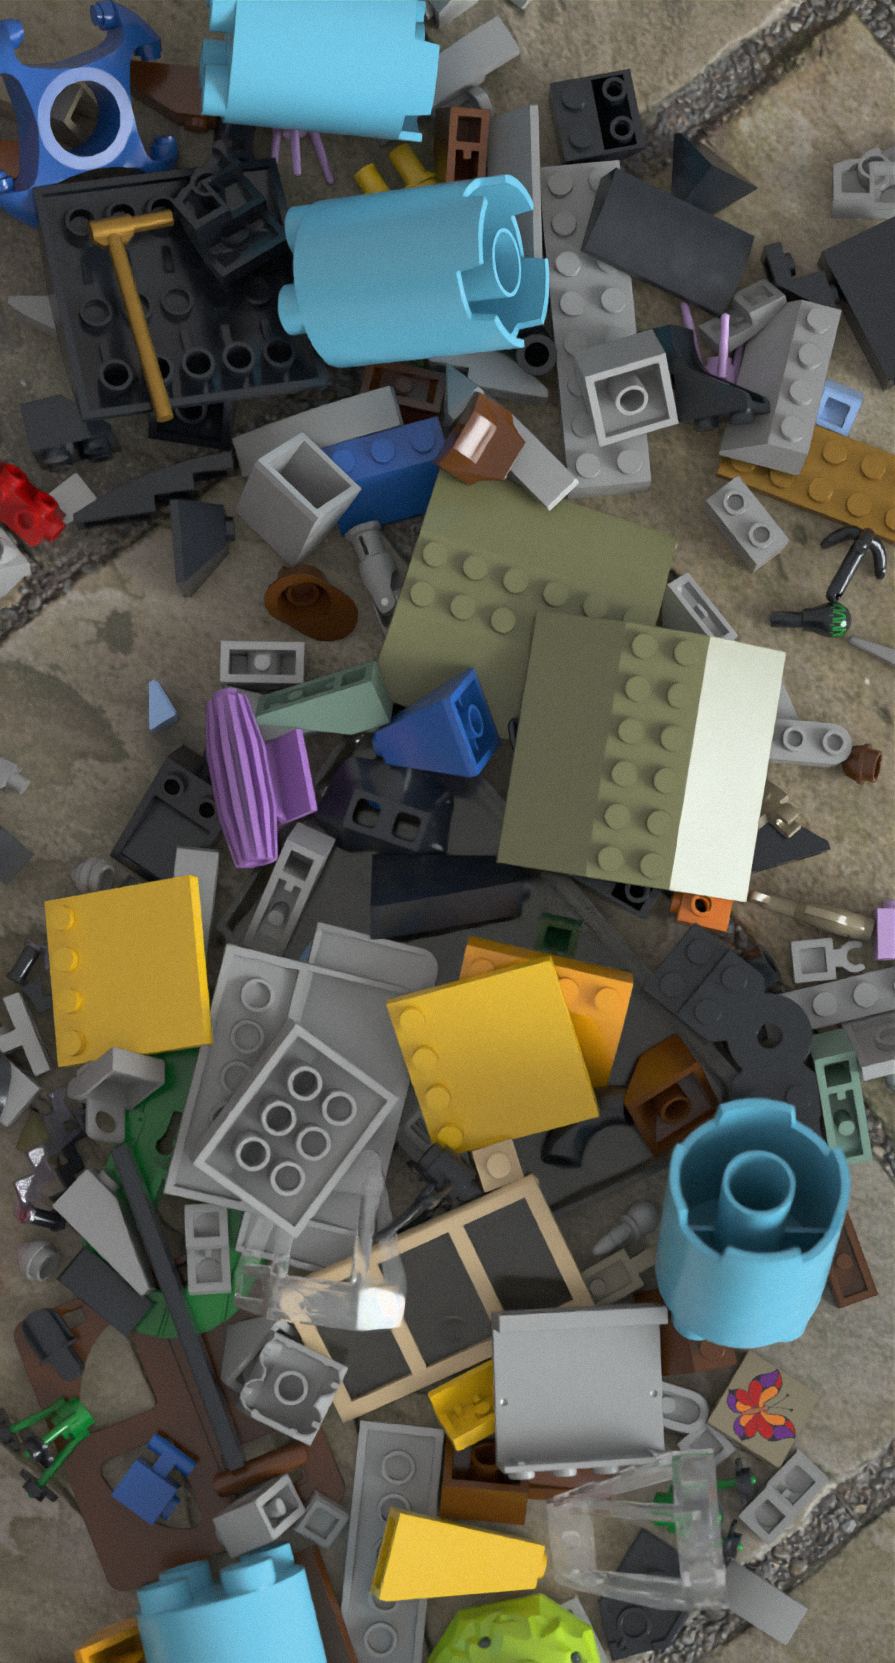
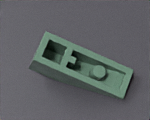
M374 660L259 696L255 719L257 724L352 735L362 731L375 732L385 724L390 723L393 702Z
M844 1028L812 1035L811 1049L806 1059L808 1068L817 1074L821 1111L819 1119L825 1143L831 1150L841 1147L848 1165L873 1160L855 1049Z

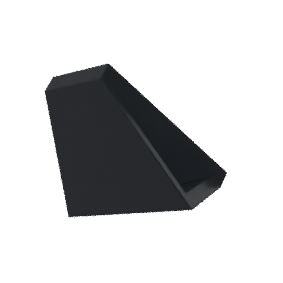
M681 132L674 134L671 195L714 215L758 189L705 144Z

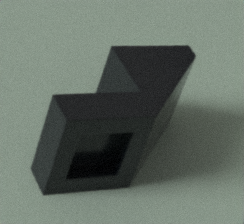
M781 242L764 246L760 259L767 280L786 296V303L805 300L836 309V305H839L838 291L833 281H827L824 270L792 279L793 276H796L794 261L789 252H783Z

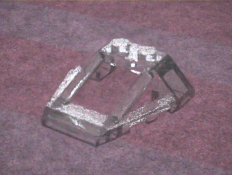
M361 1150L331 1191L361 1195L350 1282L345 1283L288 1275L293 1236L278 1225L272 1266L261 1265L260 1261L274 1222L260 1214L238 1262L234 1306L269 1320L354 1331L402 1327L407 1279L402 1266L396 1231L380 1240L384 1280L367 1278L373 1240L371 1236L374 1233L376 1215L378 1232L392 1223L393 1219L380 1153L378 1151Z
M714 1448L670 1451L657 1456V1461L639 1468H636L634 1465L621 1470L620 1475L597 1484L593 1481L547 1499L546 1506L556 1583L574 1590L660 1610L701 1611L730 1609L718 1507V1484ZM672 1479L674 1505L604 1499ZM592 1516L676 1523L681 1578L598 1570Z

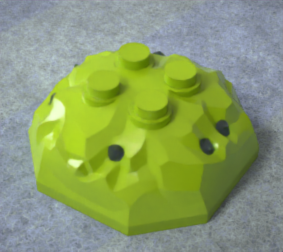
M537 1593L459 1609L426 1663H600L592 1626L544 1594Z

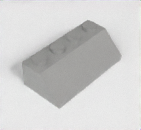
M529 105L489 119L485 177L507 174L515 177L525 187L534 203L533 209L514 216L521 235L524 257L542 258L538 105Z
M805 300L785 303L765 327L746 341L736 384L767 397L770 413L754 416V422L750 424L731 425L729 421L726 422L719 455L799 475L808 456L842 310Z

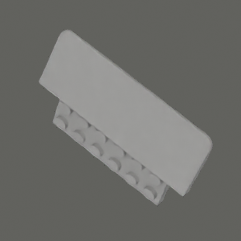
M318 921L307 962L226 943L210 1004L213 1045L199 1047L163 1192L243 1211L234 1245L235 1251L316 1272L368 1248L411 1080L386 1004L388 999L434 987L438 974V964L435 957L423 948L388 939L370 940L369 934ZM290 1018L399 1098L297 1239L194 1166L188 1156Z

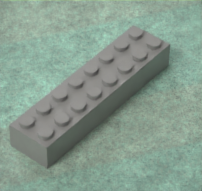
M619 160L540 167L543 258L548 259L549 265L548 309L551 338L557 349V360L554 370L564 466L579 481V484L567 494V499L648 492L652 482L647 433L599 447L580 390L573 358L574 352L637 334L631 275L580 251L600 179L613 169H620Z

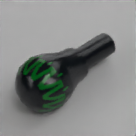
M828 602L812 608H804L803 611H771V627L802 628L803 631L813 632L828 638H838L846 634L852 621L848 608L839 602Z

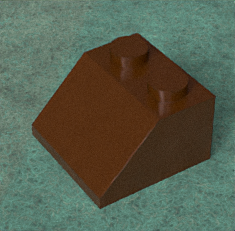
M495 1433L459 1452L456 1451L446 1435L440 1518L525 1525L529 1479H510L509 1473H504L496 1467Z

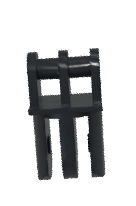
M41 1308L30 1313L23 1321L22 1330L26 1341L41 1361L39 1366L50 1361L59 1376L65 1381H73L80 1377L85 1371V1364L72 1344L81 1338L79 1336L75 1337L61 1315L52 1308Z

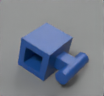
M157 1433L146 1446L159 1456L156 1463L153 1464L140 1455L111 1494V1496L150 1525H153L159 1516L167 1521L181 1501L175 1495L181 1484L168 1475L173 1467L188 1477L197 1462Z

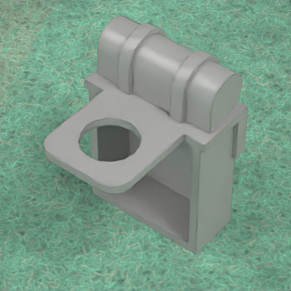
M112 1047L96 1061L89 1060L77 1070V1078L74 1077L69 1082L67 1095L69 1098L77 1099L80 1103L86 1104L87 1135L95 1140L115 1145L121 1144L125 1139V1109L133 1111L136 1105L165 1083V1062L161 1059ZM103 1111L113 1117L115 1130L112 1133H106L97 1126L95 1118L98 1112Z

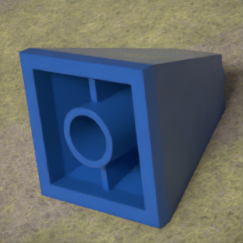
M474 667L466 669L392 716L390 723L378 729L372 736L374 750L378 756H383L386 764L465 777L478 776L502 744Z

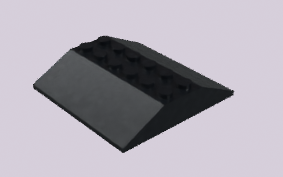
M276 158L241 161L243 174L266 198L268 211L285 229V218L288 209ZM197 167L33 187L35 214L48 297L63 365L82 423L154 412L108 248L102 249L92 244L88 232V221L128 213L131 216L171 209L173 215V226L134 233L129 243L124 245L171 410L328 387L329 383L323 358L313 347L308 335L288 334L279 318L278 297L280 290L284 285L294 284V254L290 249L286 250L226 287H223L190 240L173 208V201L180 191L189 185L191 176Z

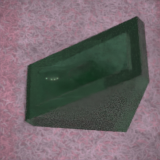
M542 912L533 950L574 959L583 921Z

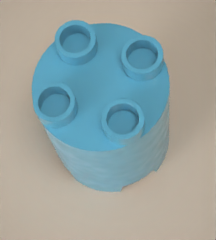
M206 0V7H209V31L223 32L224 40L202 39L199 67V89H202L201 115L221 116L222 123L422 142V133H419L417 125V115H431L440 45L425 41L423 20L426 2L420 0Z
M506 174L320 200L313 204L289 208L285 218V234L289 248L294 254V284L284 285L279 293L278 313L283 328L290 335L307 334L313 347L325 363L337 368L524 348V339H518L516 336L520 329L544 324L549 297L548 259L524 257L521 235L514 216L533 209L534 203L529 193L520 181Z
M758 1098L741 1099L721 1104L714 1119L701 1125L689 1135L682 1145L677 1143L670 1165L655 1256V1274L661 1296L671 1311L673 1326L678 1333L688 1339H706L719 1345L734 1348H756L776 1342H790L803 1334L808 1320L820 1302L848 1207L851 1180L848 1164L841 1147L831 1150L816 1133L795 1120L794 1106L779 1101Z
M290 1542L271 1543L241 1554V1562L221 1569V1578L213 1580L209 1561L201 1560L164 1570L159 1573L160 1581L137 1589L140 1607L135 1611V1617L146 1663H327L303 1565L295 1564Z

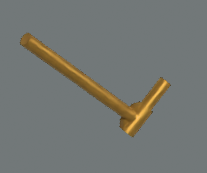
M167 209L131 216L128 213L88 221V232L92 244L102 249L108 248L156 419L158 422L171 420L173 413L124 245L129 243L134 233L173 226L172 211Z

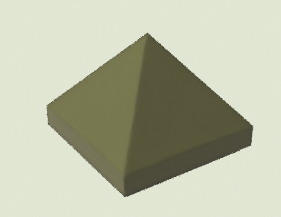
M31 1110L15 1149L54 1165L70 1126Z

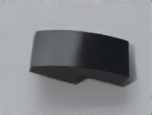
M85 1246L82 1247L57 1277V1280L126 1337L154 1304L146 1296H141L121 1275Z

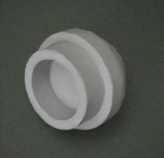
M97 857L87 859L70 872L71 879L75 882L76 888L81 894L112 889L115 882L113 866L107 864L104 859Z
M36 1239L17 1246L19 1270L28 1280L36 1279L39 1282H43L54 1274L60 1262V1255L55 1251V1246L47 1240Z

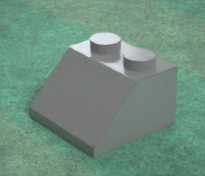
M653 329L573 353L580 390L599 447L679 423L666 353Z

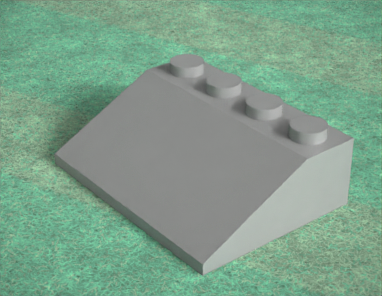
M290 1018L188 1156L194 1166L297 1239L399 1098Z

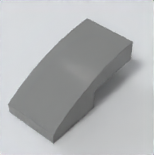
M766 278L734 293L731 299L733 309L725 312L729 315L728 353L757 334L776 316L787 302L786 296ZM715 317L699 325L698 329L701 340L719 355L721 317Z
M210 1203L184 1205L189 1295L232 1293L227 1207Z
M797 1448L749 1500V1504L745 1505L738 1513V1517L767 1545H770L798 1517L799 1511L828 1482V1476Z
M729 1558L726 1566L708 1593L710 1597L784 1645H787L808 1610L804 1604L776 1588L766 1579L732 1558Z

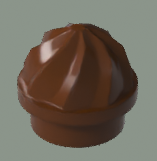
M867 743L852 746L850 755L841 762L844 773L860 785H864L865 782L876 783L882 765V751L873 749L872 745Z

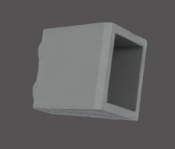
M301 432L256 461L235 512L246 521L252 530L256 531L274 548L281 558L285 559L291 566H295L318 550L362 489L313 441Z

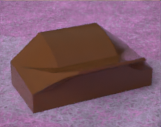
M397 362L366 365L360 394L393 386L404 425L440 415L445 391V373Z
M475 391L433 464L468 486L479 481H503L525 445V441L513 424L512 413L484 394Z

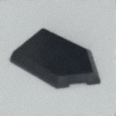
M644 1528L640 1529L598 1599L612 1661L652 1650L658 1651L670 1648L715 1574L706 1566Z

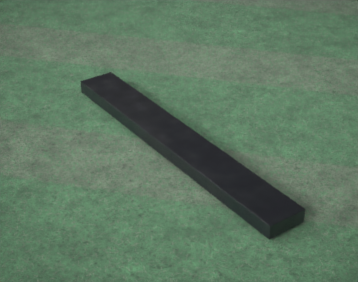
M130 1140L116 1145L112 1149L111 1155L227 1470L231 1472L244 1467L247 1457Z

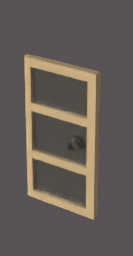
M533 1173L278 1288L279 1297L283 1300L305 1347L348 1368L332 1401L343 1423L492 1357L491 1311L596 1306L539 1186V1179Z

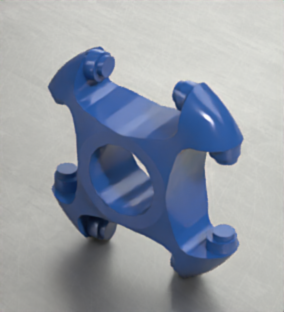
M113 0L98 1L90 6L92 23L98 26L101 31H108L105 40L94 48L55 63H20L15 57L14 49L19 48L20 41L24 39L22 23L19 19L14 20L13 18L0 20V75L3 78L18 122L20 168L15 182L12 175H6L5 170H0V209L17 221L38 230L33 187L54 185L71 176L98 168L128 167L132 175L174 170L180 153L177 140H175L173 134L154 137V143L149 144L150 155H147L139 137L132 111L130 91V61L132 54L140 56L141 61L160 59V52H162L161 37L138 14ZM77 81H84L93 91L98 103V122L93 134L84 144L71 150H64L55 140L50 127V110L56 96L66 86Z

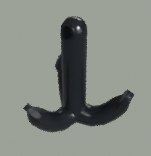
M845 526L830 533L820 543L822 549H827L841 542L854 540L828 587L826 599L829 602H838L868 549L872 552L876 578H884L887 567L885 547L880 538L875 536L871 528L861 529L858 526Z

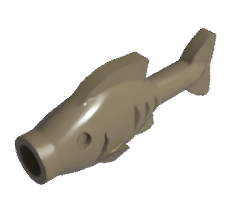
M751 890L747 897V902L758 904L767 910L797 918L819 928V933H835L839 936L868 943L875 924L874 918L832 906L828 903L819 904L796 901L772 893H760Z

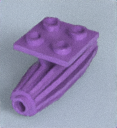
M236 688L221 689L215 691L212 694L213 699L206 702V755L218 820L236 868L264 866L278 860L277 827L317 811L302 729H295L264 743L247 695L238 694Z

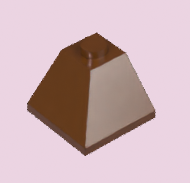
M674 1033L640 1055L623 1100L627 1111L654 1158L689 1137L701 1125L714 1119L721 1105L699 1062L677 1033Z
M659 1288L633 1293L635 1303L657 1302L667 1306ZM667 1307L668 1324H660L662 1376L696 1373L737 1364L734 1347L719 1345L706 1339L691 1340L678 1333L671 1320V1311Z

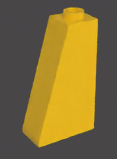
M390 1506L369 1592L380 1600L395 1601L535 1589L537 1579L543 1576L546 1569L547 1555L544 1553L545 1546L531 1538Z

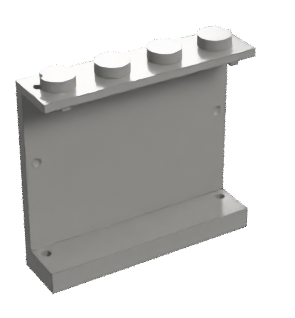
M652 1302L491 1311L496 1467L504 1473H509L510 1479L520 1480L534 1478V1471L551 1470V1476L568 1477L577 1475V1469L593 1468V1473L613 1474L619 1472L618 1466L635 1465V1470L656 1471L660 1469V1463H672L673 1456L664 1451L660 1324H668L667 1306Z

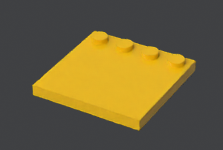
M185 875L44 901L58 1067L68 1068L84 1065L89 1060L96 1061L112 1047L142 1055H151L213 1045L198 876Z
M551 955L388 999L386 1006L432 1145L438 1141L444 1148L448 1145L459 1154L507 1139H516L599 1117L600 1109Z

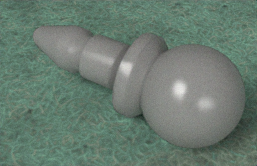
M647 1201L633 1203L628 1208L626 1215L622 1214L617 1218L618 1225L610 1230L608 1235L605 1234L599 1239L592 1250L593 1254L601 1255L615 1249V1246H619L627 1239L636 1241L640 1238V1234L652 1232L659 1222V1213L656 1207Z

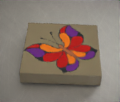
M747 1350L710 1412L705 1424L773 1468L779 1469L821 1395L756 1353Z

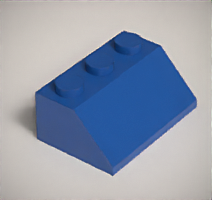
M437 416L320 448L362 489L337 522L341 537H344L349 529L362 523L378 521L380 526L425 514L439 471V467L435 466L433 462L445 443Z

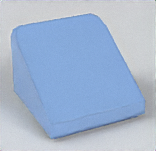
M826 379L815 425L847 437L864 394Z
M152 680L149 682V729L153 735H156L179 721L180 716L159 682Z

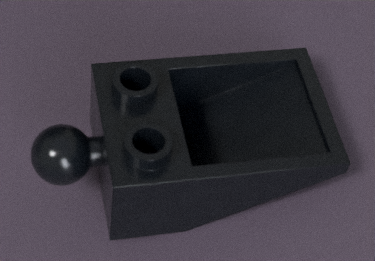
M183 744L167 756L109 855L148 882L173 878L178 845L215 849L224 836L218 820L206 748L202 757Z

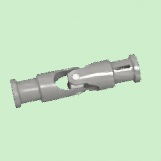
M370 521L349 529L345 537L348 542L353 544L360 562L357 566L364 586L374 598V610L385 637L390 624L387 616L392 615L401 590V580L393 556L390 552H386L380 537V523L378 521Z

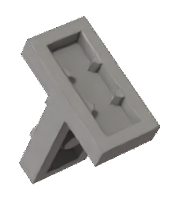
M17 992L3 998L15 1030L10 1032L8 1026L0 1028V1050L6 1056L23 1048L34 1076L41 1077L55 1071L56 1069L25 994Z

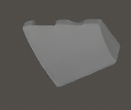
M895 146L883 151L876 147L866 151L859 159H847L833 165L831 218L890 219L895 216Z

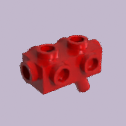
M6 461L0 463V523H5L32 548L46 540L52 543L64 531L66 524L63 520L67 514L60 509L58 502L51 495L39 491L32 485L27 475L20 468L8 464Z

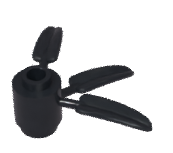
M436 1141L414 1165L421 1172L419 1177L427 1183L426 1187L415 1198V1201L408 1209L384 1229L372 1235L371 1238L374 1241H380L383 1238L388 1239L428 1221L444 1201L450 1204L457 1199L462 1203L478 1186L473 1180L478 1172L448 1145L444 1148ZM433 1190L436 1192L433 1196L428 1197ZM422 1206L426 1208V1210H424L417 1218H415L406 1226L397 1230L402 1225H404L408 1220H410L422 1208Z

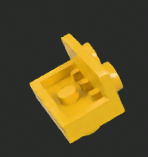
M492 1359L428 1392V1398L437 1420L457 1452L495 1433Z

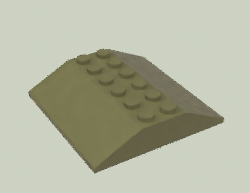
M439 468L377 661V666L393 704L407 708L466 669L474 667L499 737L510 742L508 725L513 718L519 720L536 611L655 626L667 584L677 537L563 499L549 511L520 485L505 480L479 481L468 486Z
M537 610L496 862L746 902L786 652L667 628Z

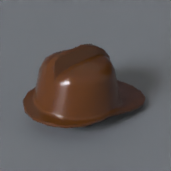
M306 564L295 565L289 568L282 566L278 572V578L269 585L264 594V605L271 616L318 641L332 642L343 639L353 632L358 622V609L354 601L343 591L331 585L324 573L314 566Z

